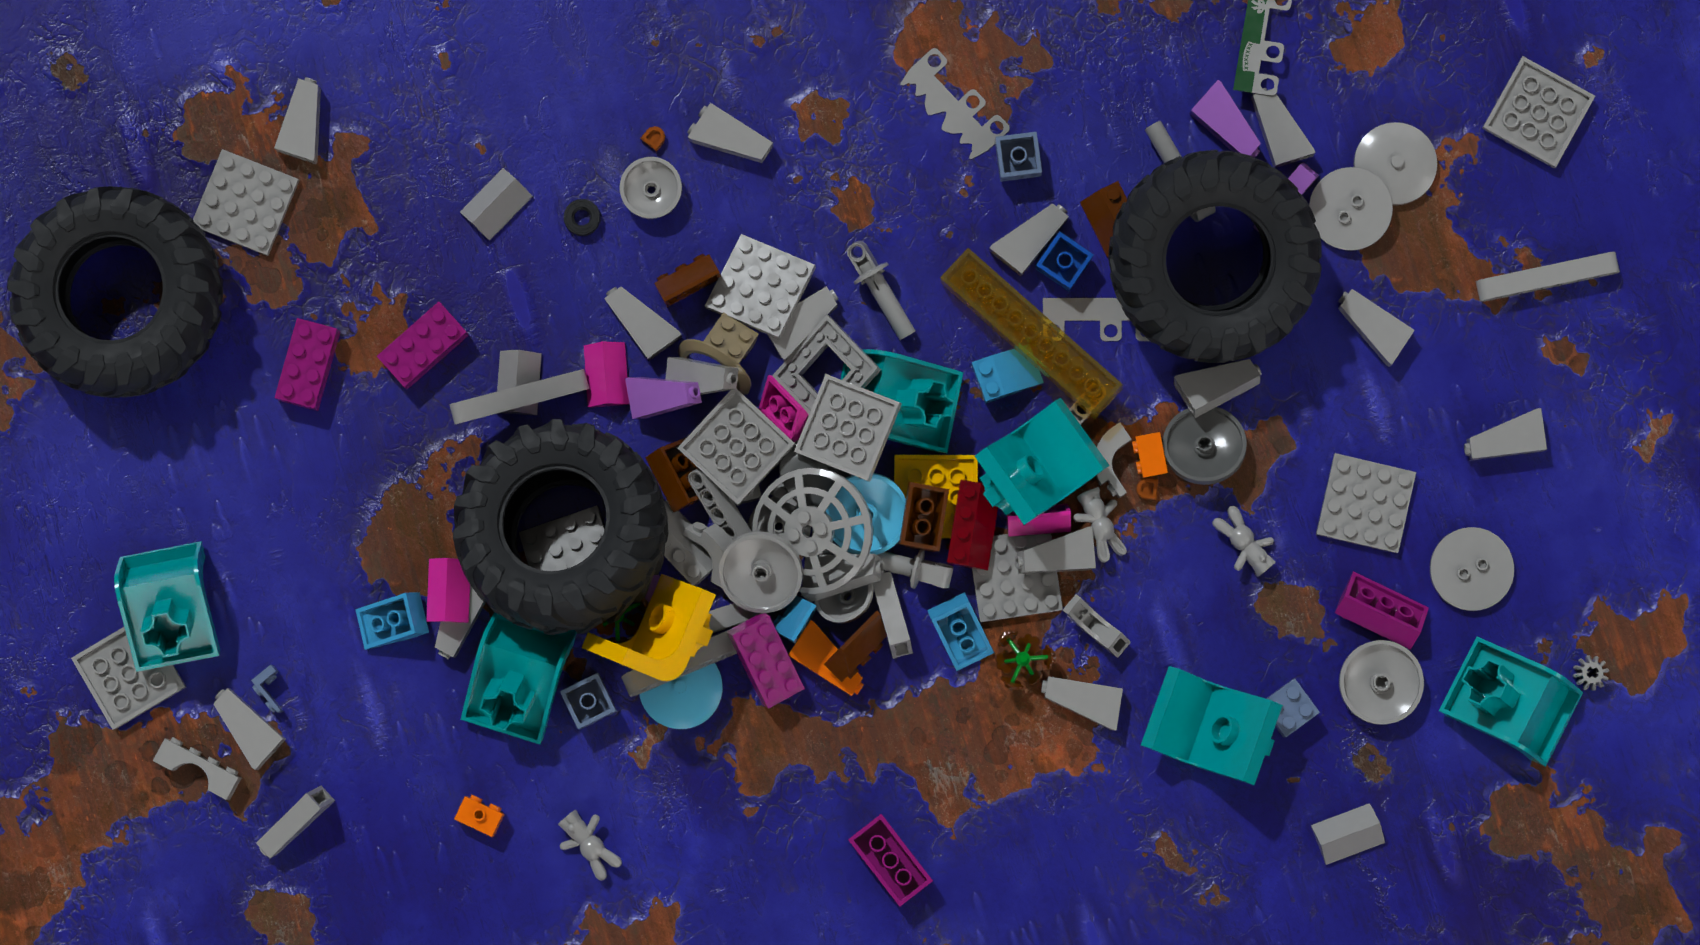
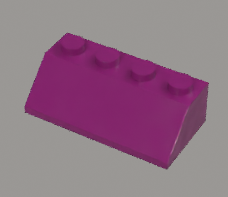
M1353 571L1338 602L1335 613L1411 650L1421 633L1429 607Z

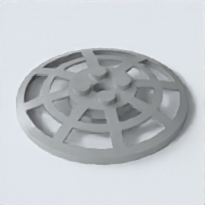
M823 468L797 469L776 479L763 493L755 509L752 532H757L758 518L763 504L772 511L768 522V533L774 534V523L777 515L786 521L784 533L776 535L789 542L798 555L810 557L813 569H803V575H815L819 586L816 588L800 587L799 592L808 594L826 593L847 584L860 572L870 554L873 542V523L864 497L849 480L836 472ZM803 475H820L830 478L835 482L828 492L819 488L804 487ZM795 477L796 490L784 495L777 504L768 497L779 484ZM842 486L855 499L861 511L860 516L849 518L845 507L835 497ZM805 494H816L824 498L818 507L807 506ZM797 496L798 509L790 514L781 508L788 500ZM830 503L837 508L842 520L832 521L831 517L825 512ZM864 523V542L859 558L847 552L851 542V526ZM808 525L814 530L812 537H808L805 534V528ZM844 528V541L840 548L832 542L835 530ZM826 550L837 555L830 563L821 567L818 555ZM842 559L854 565L843 578L827 585L823 573L835 568Z

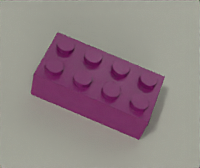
M438 301L378 354L377 357L403 387L409 389L469 334Z
M297 318L275 399L315 411L319 410L340 336V331L337 328Z
M760 613L726 631L762 705L769 709L805 689L769 615Z
M882 814L848 839L899 907L933 881Z

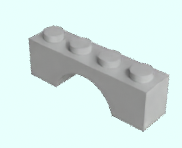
M174 737L171 740L164 739L153 759L154 762L171 771H175L182 765L189 763L198 765L207 775L208 791L225 800L231 799L242 779L237 775L238 771L228 766L224 769L219 766L220 762L210 756L208 759L200 756L201 751L190 747V749L183 747V742Z

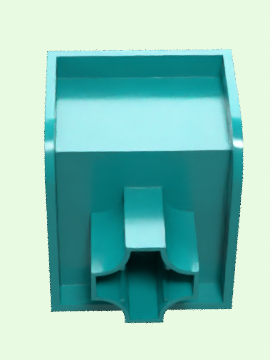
M862 349L881 369L864 389L902 403L888 440L936 453H947L963 372L897 353ZM845 363L843 364L840 380L851 370Z
M1061 398L1055 400L1010 434L992 443L975 455V458L986 472V474L980 477L985 488L983 495L992 507L1000 508L1006 516L1014 511L1024 525L1058 504L1110 466Z
M202 541L119 558L114 575L115 591L136 672L219 656L220 647L204 587L203 565L206 556Z
M494 612L478 647L460 720L540 745L546 732L562 669L575 642L576 631L568 630L565 633L547 635L535 628L530 630L519 627Z
M1476 637L1439 711L1447 717L1512 746L1531 761L1546 767L1583 692L1556 671L1480 637Z
M1169 666L1141 746L1197 768L1255 785L1265 756H1270L1275 742L1271 737L1283 705L1269 699L1212 683L1184 670Z

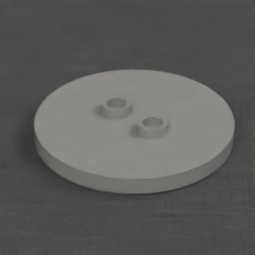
M1355 167L1341 168L1326 175L1316 185L1309 203L1316 220L1315 225L1320 233V238L1335 248L1348 251L1360 250L1377 242L1388 229L1393 212L1392 199L1383 181L1375 174Z
M1462 528L1448 534L1438 543L1431 556L1430 578L1434 589L1446 603L1461 610L1478 611L1495 605L1507 594L1513 582L1514 562L1510 550L1497 535L1482 528Z

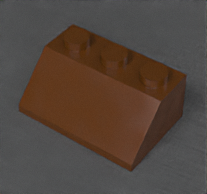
M1119 181L1098 190L1080 202L1107 258L1109 257L1110 237L1113 236V225L1122 204L1127 202V197Z
M701 254L693 259V263L689 265L684 263L675 268L676 272L670 275L665 273L657 278V282L654 284L666 307L718 281L721 275L710 254L706 256Z
M686 438L660 447L645 457L673 513L700 501L688 480L690 472L698 467L678 449Z
M909 482L899 540L900 545L929 552L940 551L949 489Z
M876 611L824 663L841 682L847 676L851 679L859 671L857 666L859 664L864 666L872 658L869 654L872 651L876 654L883 647L882 641L887 635L881 614Z

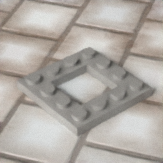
M826 315L772 375L805 409L808 415L818 392L802 375L828 346L851 369L842 379L843 381L865 388L881 371L879 366L829 315Z

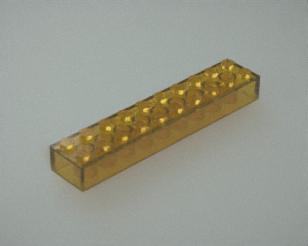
M969 248L940 277L943 286L1094 420L1123 390V384Z

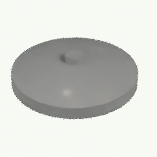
M1394 122L1375 127L1363 137L1356 149L1353 165L1355 168L1365 169L1375 174L1383 181L1390 193L1392 205H1404L1420 198L1432 185L1437 171V156L1431 141L1422 131L1405 123Z
M750 532L733 540L725 549L719 564V580L725 594L739 607L755 613H770L786 607L796 597L803 580V566L797 551L782 537L768 532Z
M1377 640L1357 647L1348 655L1339 674V689L1345 705L1355 716L1368 723L1384 725L1398 722L1413 712L1423 694L1424 677L1418 660L1408 649L1395 642Z

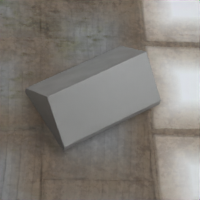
M502 168L460 213L490 241L533 196L515 177Z
M524 350L500 351L497 392L539 381L542 354ZM538 403L501 413L537 416Z
M1370 803L1311 825L1326 865L1385 843L1381 824Z

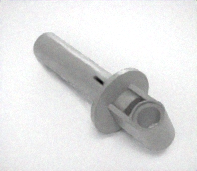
M1161 121L1145 129L1164 163L1181 156ZM1208 207L1190 216L1195 222H1198L1215 213L1216 209L1215 207Z
M857 241L850 245L847 255L860 275L854 281V284L859 282L867 284L899 340L915 332L916 330L882 274L885 272L883 268L889 265L888 262L878 265L867 244L862 241ZM855 246L862 248L863 255L861 257L854 254L853 249Z
M920 550L915 559L886 551L877 554L884 562V571H891L892 573L910 577V586L913 589L916 588L919 581L941 588H949L954 567L944 563L924 560V550Z

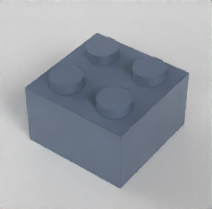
M1037 132L995 137L1000 182L1041 177L1042 168Z
M599 673L560 691L579 730L617 712Z
M1292 679L1266 698L1283 705L1275 726L1283 738L1289 736L1320 713L1296 679Z

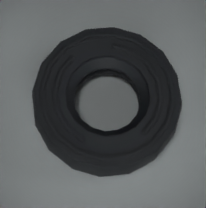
M577 199L571 202L564 212L566 228L577 236L592 234L598 228L601 221L598 207L592 201L586 199ZM579 210H585L590 214V220L585 225H578L574 220L575 213Z

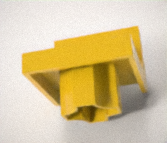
M661 574L639 629L630 640L623 643H613L588 632L582 648L658 680H674L683 673L690 657H695L696 652L701 647L708 646L713 634L709 626L712 615L709 614L716 594Z

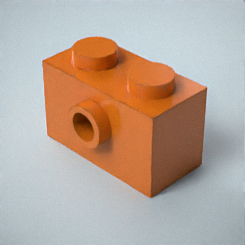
M1160 432L1135 436L1136 441H1132L1134 454L1138 453L1140 461L1136 462L1138 474H1142L1144 478L1168 473Z
M472 794L470 797L465 796L454 819L494 837L505 815L500 812L502 808L492 803L489 806L482 804L483 799Z

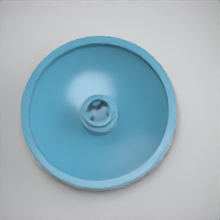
M873 473L870 482L854 475L846 477L862 494L870 510L873 523V542L870 554L877 555L889 550L900 540L906 503L902 490L894 481L877 473ZM842 486L835 497L843 504L849 518L860 516L861 511L855 499ZM830 503L825 512L831 517L832 521L842 520L837 508ZM864 523L851 526V542L847 552L852 554L861 553L864 542ZM844 528L836 529L833 540L840 547H842L844 541Z
M713 663L639 695L646 712L659 724L673 729L693 728L708 720L716 711L722 697V678L718 667Z

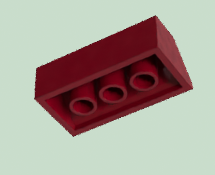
M960 480L947 564L988 571L998 507H992L983 495L985 491L983 483Z

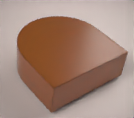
M654 126L648 128L640 140L657 152L665 142V134L661 128Z
M1145 478L1139 481L1136 486L1138 496L1145 500L1156 501L1158 479Z

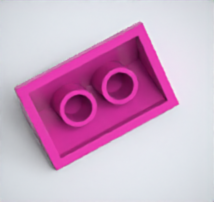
M602 341L584 345L585 373L589 389H587L588 408L629 405L625 378H628L625 342Z
M768 375L759 410L795 443L799 440L809 415L772 375Z
M1068 503L1056 504L1025 525L1014 511L1006 516L1008 537L1071 532V511Z
M454 558L429 559L426 622L469 623L470 583L461 568L459 560Z

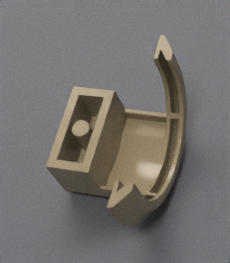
M723 312L704 341L695 339L684 340L679 345L677 352L683 358H688L691 353L703 354L713 358L722 365L738 368L736 388L743 395H748L751 389V380L740 365L742 359L745 360L755 345L759 334Z

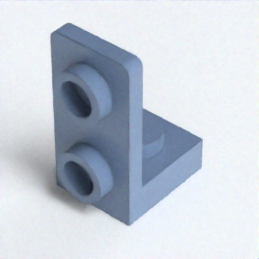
M269 665L251 680L254 684L252 688L259 696L263 695L266 698L267 702L265 704L272 712L281 713L284 710L263 686L265 683L267 685L272 683L277 678L276 674L279 672L274 665Z

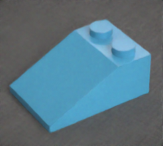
M1030 344L994 354L971 363L985 404L1044 384Z
M420 592L403 593L355 609L365 650L429 633Z
M965 592L927 610L956 671L994 653Z
M797 595L791 603L784 607L786 611L783 616L778 615L773 623L777 633L794 644L817 610L815 604Z

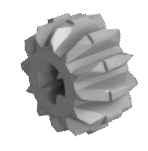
M1587 655L1585 661L1580 658L1578 663L1581 666L1574 665L1573 669L1579 671L1573 674L1574 678H1580L1576 684L1581 685L1584 682L1583 690H1587L1590 685L1591 690L1595 691L1596 685L1600 688L1604 686L1601 680L1608 681L1609 679L1603 675V673L1609 672L1608 668L1602 669L1606 662L1601 661L1598 664V656H1595L1592 660L1591 656ZM1587 669H1594L1595 673L1593 675L1595 676L1588 677L1587 673L1589 672Z

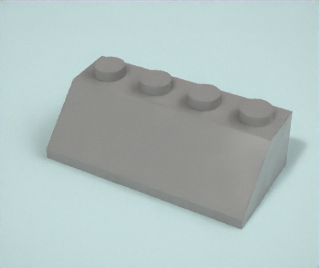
M666 500L664 502L668 517L669 534L665 543L664 556L691 585L697 586L713 571L712 559L703 546L683 535L684 529L690 526L691 523L680 511L673 513Z

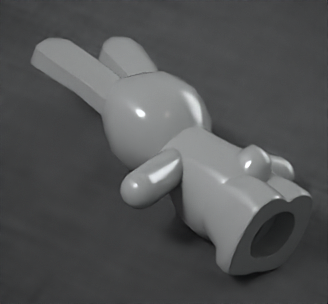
M1096 487L1077 496L1086 514L1077 513L1073 516V519L1076 522L1092 523L1091 527L1093 528V537L1096 540L1097 555L1099 560L1105 563L1110 558L1107 541L1114 552L1120 556L1126 554L1127 550L1114 533L1112 521L1107 518V515L1117 506V501L1110 500L1104 507L1099 494L1100 488Z
M1230 506L1228 508V516L1235 529L1221 518H1215L1212 524L1218 531L1229 537L1231 544L1241 551L1234 565L1235 570L1240 571L1247 560L1254 569L1256 576L1259 577L1276 563L1262 548L1272 545L1274 539L1268 537L1254 541V534L1250 528L1245 526L1239 509L1235 506Z
M575 809L558 823L572 838L562 842L560 848L567 850L580 846V852L590 862L595 877L602 881L607 877V872L599 857L612 867H620L622 860L619 856L606 849L600 838L592 835L600 817L596 814L593 815L587 826Z

